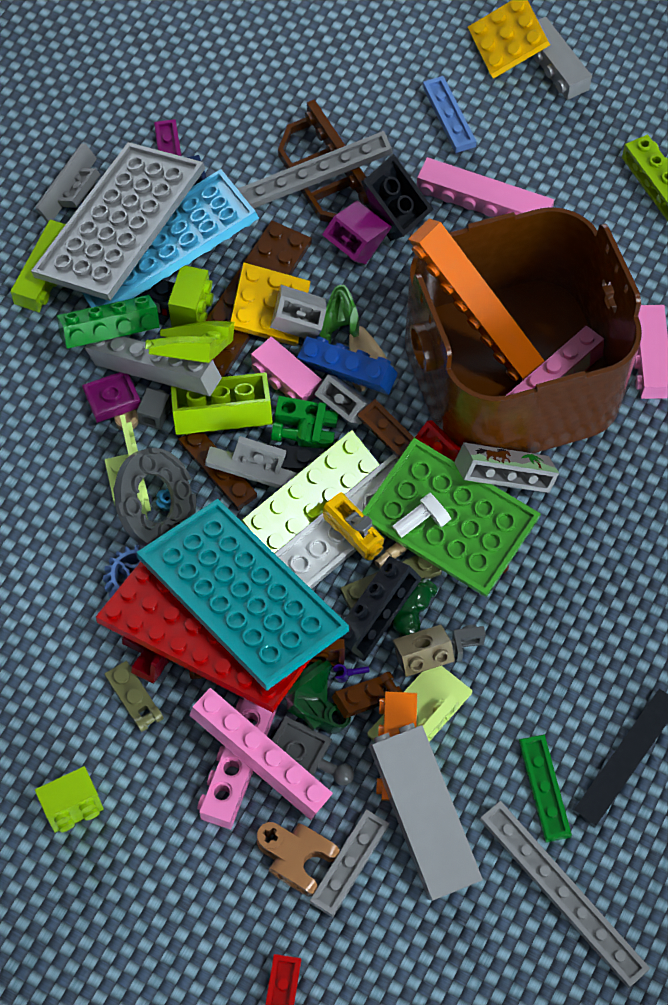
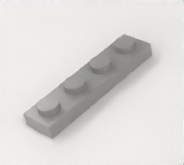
M366 809L310 899V904L329 916L334 917L388 829L389 823Z

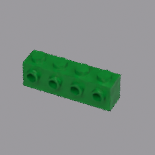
M150 295L57 315L60 337L67 349L160 328L157 306Z

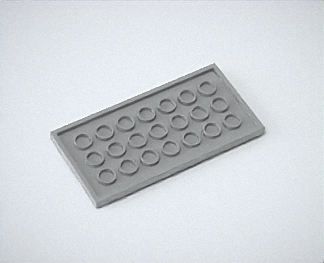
M128 142L31 270L33 276L111 301L205 170L204 163Z

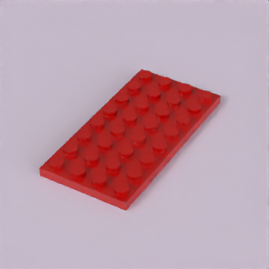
M141 561L96 616L97 623L272 713L310 662V660L266 691Z

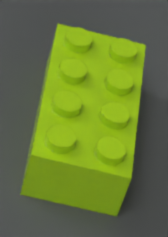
M267 372L222 377L211 396L171 386L176 435L273 424Z

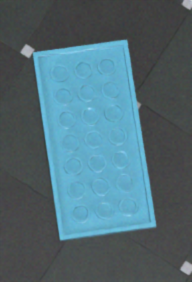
M220 169L190 189L111 301L83 292L82 294L91 308L132 299L145 290L150 289L164 278L171 276L181 267L190 264L200 255L209 252L219 243L231 238L238 231L250 226L259 217L244 196Z

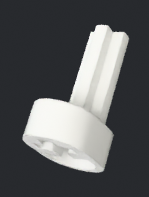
M428 493L420 500L421 504L392 527L402 538L429 516L432 517L439 527L448 523L451 517L431 493Z

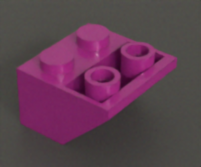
M357 200L336 214L322 235L352 260L367 264L392 226Z

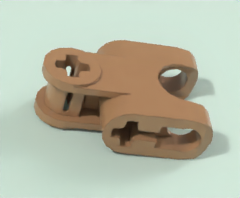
M267 822L257 832V846L259 850L274 860L268 870L281 881L309 897L313 896L317 890V883L315 879L305 872L303 868L304 863L312 857H319L328 862H333L340 853L337 845L303 824L298 823L291 833L274 822ZM275 835V841L266 842V837Z

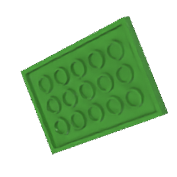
M416 438L411 441L362 511L364 515L372 519L373 527L486 598L541 516V513L492 484L464 480L454 461ZM428 493H431L451 517L448 523L439 527L432 517L429 516L402 538L392 527L421 504L420 500Z

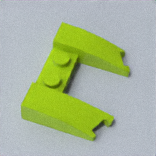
M201 321L161 329L160 336L166 338L146 340L145 349H149L148 353L152 355L209 363L233 341L235 322Z

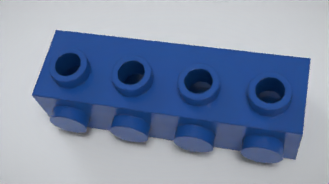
M306 336L297 357L305 366L389 395L398 375V372L390 365L391 361L383 357L371 358L370 354L362 350L350 351L349 347L340 343H336V346L329 344L328 340L316 336L315 339Z

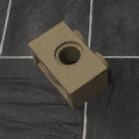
M442 625L393 640L397 661L406 677L455 661L451 640Z

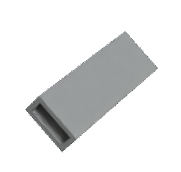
M414 723L399 728L400 734L390 737L389 732L375 737V744L370 745L369 748L427 898L433 901L480 882L483 879L422 725L415 728Z

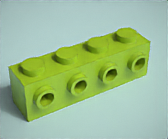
M647 134L626 143L622 159L668 221V158L664 157L657 143L652 141Z

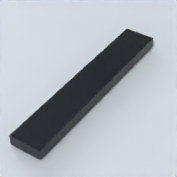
M661 689L656 692L573 810L575 815L594 828L668 724L667 693Z

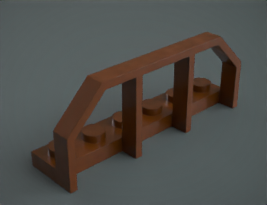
M314 99L307 102L305 118L287 125L278 148V156L286 169L346 145ZM313 125L320 141L323 140L326 149L292 163L285 153L291 135ZM360 167L345 172L347 177L313 192H310L308 187L301 190L320 221L330 223L336 214L323 211L317 200L349 186L351 189L356 190L359 201L373 211L361 183L366 178V175Z

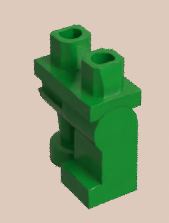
M279 396L271 441L280 442L282 438L297 441L299 447L330 448L334 443L335 432L323 431V426L336 428L338 413L327 410L326 403L319 402L317 404L311 401ZM287 424L297 426V429L283 427Z

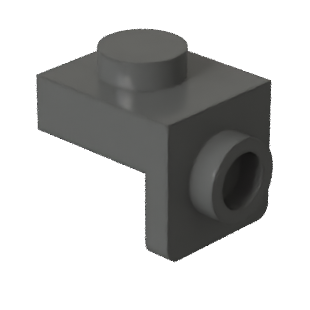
M467 625L462 629L453 630L451 643L456 662H462V648L484 645L486 637L484 626Z

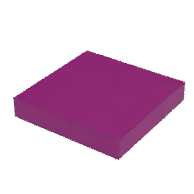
M119 372L82 385L97 423L138 409L141 403L129 374Z

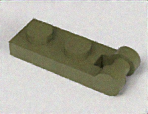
M127 660L104 674L141 733L148 729V725L155 721L158 723L164 719L138 677L131 673V666ZM148 709V711H149L150 713H148V714H146L145 716L141 717V715H140L139 713H141V712H143L144 710Z

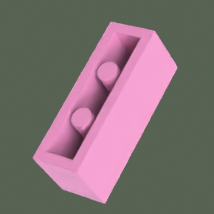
M270 337L251 353V366L254 372H267L269 384L275 390L279 389L283 392L285 397L312 401L317 397L315 393L322 384V379L273 337Z

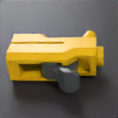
M339 492L324 505L323 518L334 530L340 532L364 559L373 560L383 550L384 538L373 527L372 519L364 515L343 492Z

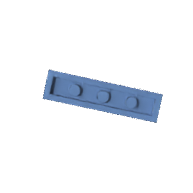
M444 76L424 81L423 89L455 153L476 147L477 141Z

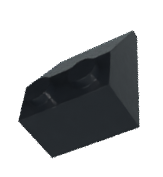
M394 154L361 181L373 212L392 226L387 233L390 241L404 237L434 210Z

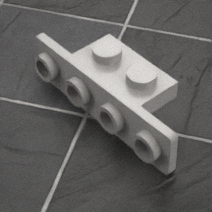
M85 143L78 147L36 205V210L47 223L50 219L54 220L62 207H78L84 201L87 193L95 186L97 179L101 175L96 168H91L97 158Z
M241 436L238 438L234 453L211 446L205 461V466L279 489L298 474L281 468L286 450Z

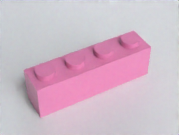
M641 305L638 317L641 323L642 337L634 362V369H638L636 389L640 390L641 399L668 398V333L665 306Z

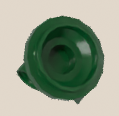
M319 659L302 671L285 695L287 711L296 717L304 719L312 731L319 727L328 733L337 734L350 723L351 717L344 718L337 705L327 700V686L332 665L328 660L323 662ZM332 714L340 717V725L332 720Z

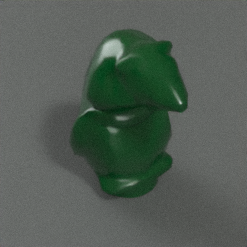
M421 579L393 619V628L400 634V637L419 632V613L429 606L431 599L438 591L437 586L430 580Z

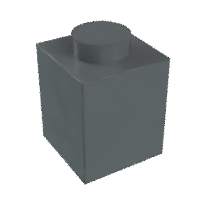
M147 388L137 410L139 424L162 430L172 407L170 395L160 389L152 390Z

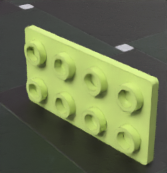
M125 414L120 415L128 454L105 459L114 505L113 488L117 473L123 462L131 454L138 451L132 423H126ZM143 478L138 486L139 493H137V498L142 505V514H145L148 519L147 512L151 511Z
M443 666L421 672L404 691L417 693L416 727L423 726L429 742L472 694V690ZM384 714L368 731V737L373 741L375 737H378L379 725H384Z

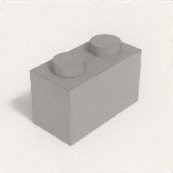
M327 375L315 393L318 398L347 421L356 424L362 423L358 419L357 414L371 403L341 378Z

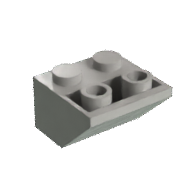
M281 285L270 328L305 339L306 336L315 339L322 331L327 310L326 298Z

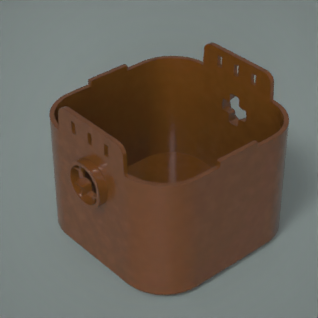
M547 207L517 215L514 212L470 223L467 224V228L449 232L544 361L551 357L585 326H588L604 338L603 356L586 371L536 384L535 388L511 395L507 394L520 384L521 381H514L507 375V368L494 358L493 354L495 352L492 348L487 347L481 341L480 337L482 335L479 331L474 330L467 323L468 317L466 314L460 312L454 306L453 302L455 300L453 297L441 289L440 280L427 271V263L416 255L414 256L409 277L405 350L433 422L460 448L463 443H470L520 452L537 453L595 436L611 426L617 418L640 346L642 329L638 317L641 307L639 290L606 223L600 224L597 230L590 221L576 212L563 208Z

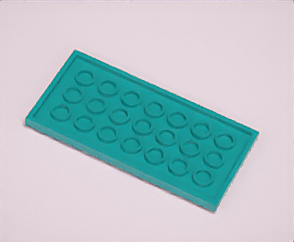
M216 499L136 552L137 558L266 691L349 632V625L219 499Z

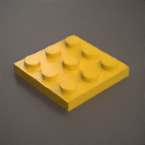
M511 0L468 26L493 79L550 46L528 0Z
M243 263L230 322H235L234 330L267 339L273 337L278 342L297 346L298 336L270 328L280 286L284 285L308 293L311 281Z

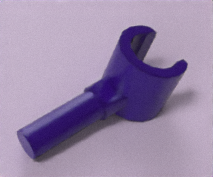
M337 664L333 667L334 672L344 671L342 676L334 677L339 683L346 682L349 676L370 672L369 666L346 669L344 665Z

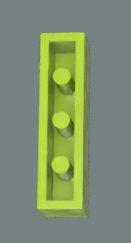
M49 220L10 291L15 305L40 312L43 305L48 303L50 292L57 284L35 278L31 270L66 224Z

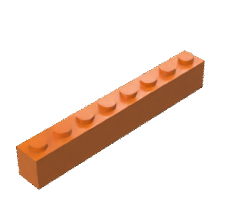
M428 219L408 238L413 245L412 251L414 254L427 263V271L440 280L441 289L453 297L455 300L453 302L454 306L460 312L466 314L468 317L467 323L474 330L479 331L482 335L480 337L481 341L487 347L492 348L495 352L493 354L494 358L500 364L505 365L507 368L506 373L512 380L522 382L545 362L441 222Z

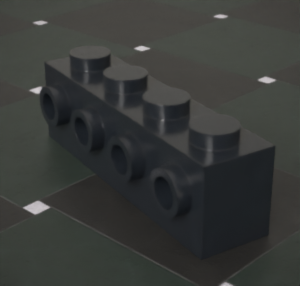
M391 556L384 562L344 620L349 625V632L339 639H344V647L347 653L362 661L366 660L422 579L410 565Z

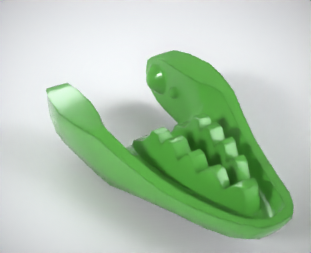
M338 285L330 296L322 331L319 334L320 337L328 340L329 344L331 343L332 332L344 325H350L349 332L353 337L359 336V316L353 298L345 285Z

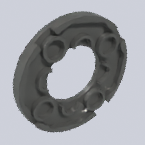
M160 448L139 450L131 454L123 462L117 473L113 492L118 517L124 530L143 546H147L171 530L172 526L176 525V522L191 517L196 512L195 493L192 494L188 481L191 477L183 463L172 453ZM153 474L160 477L170 492V512L166 519L160 523H154L148 520L145 514H142V505L137 498V493H139L138 486L147 475Z

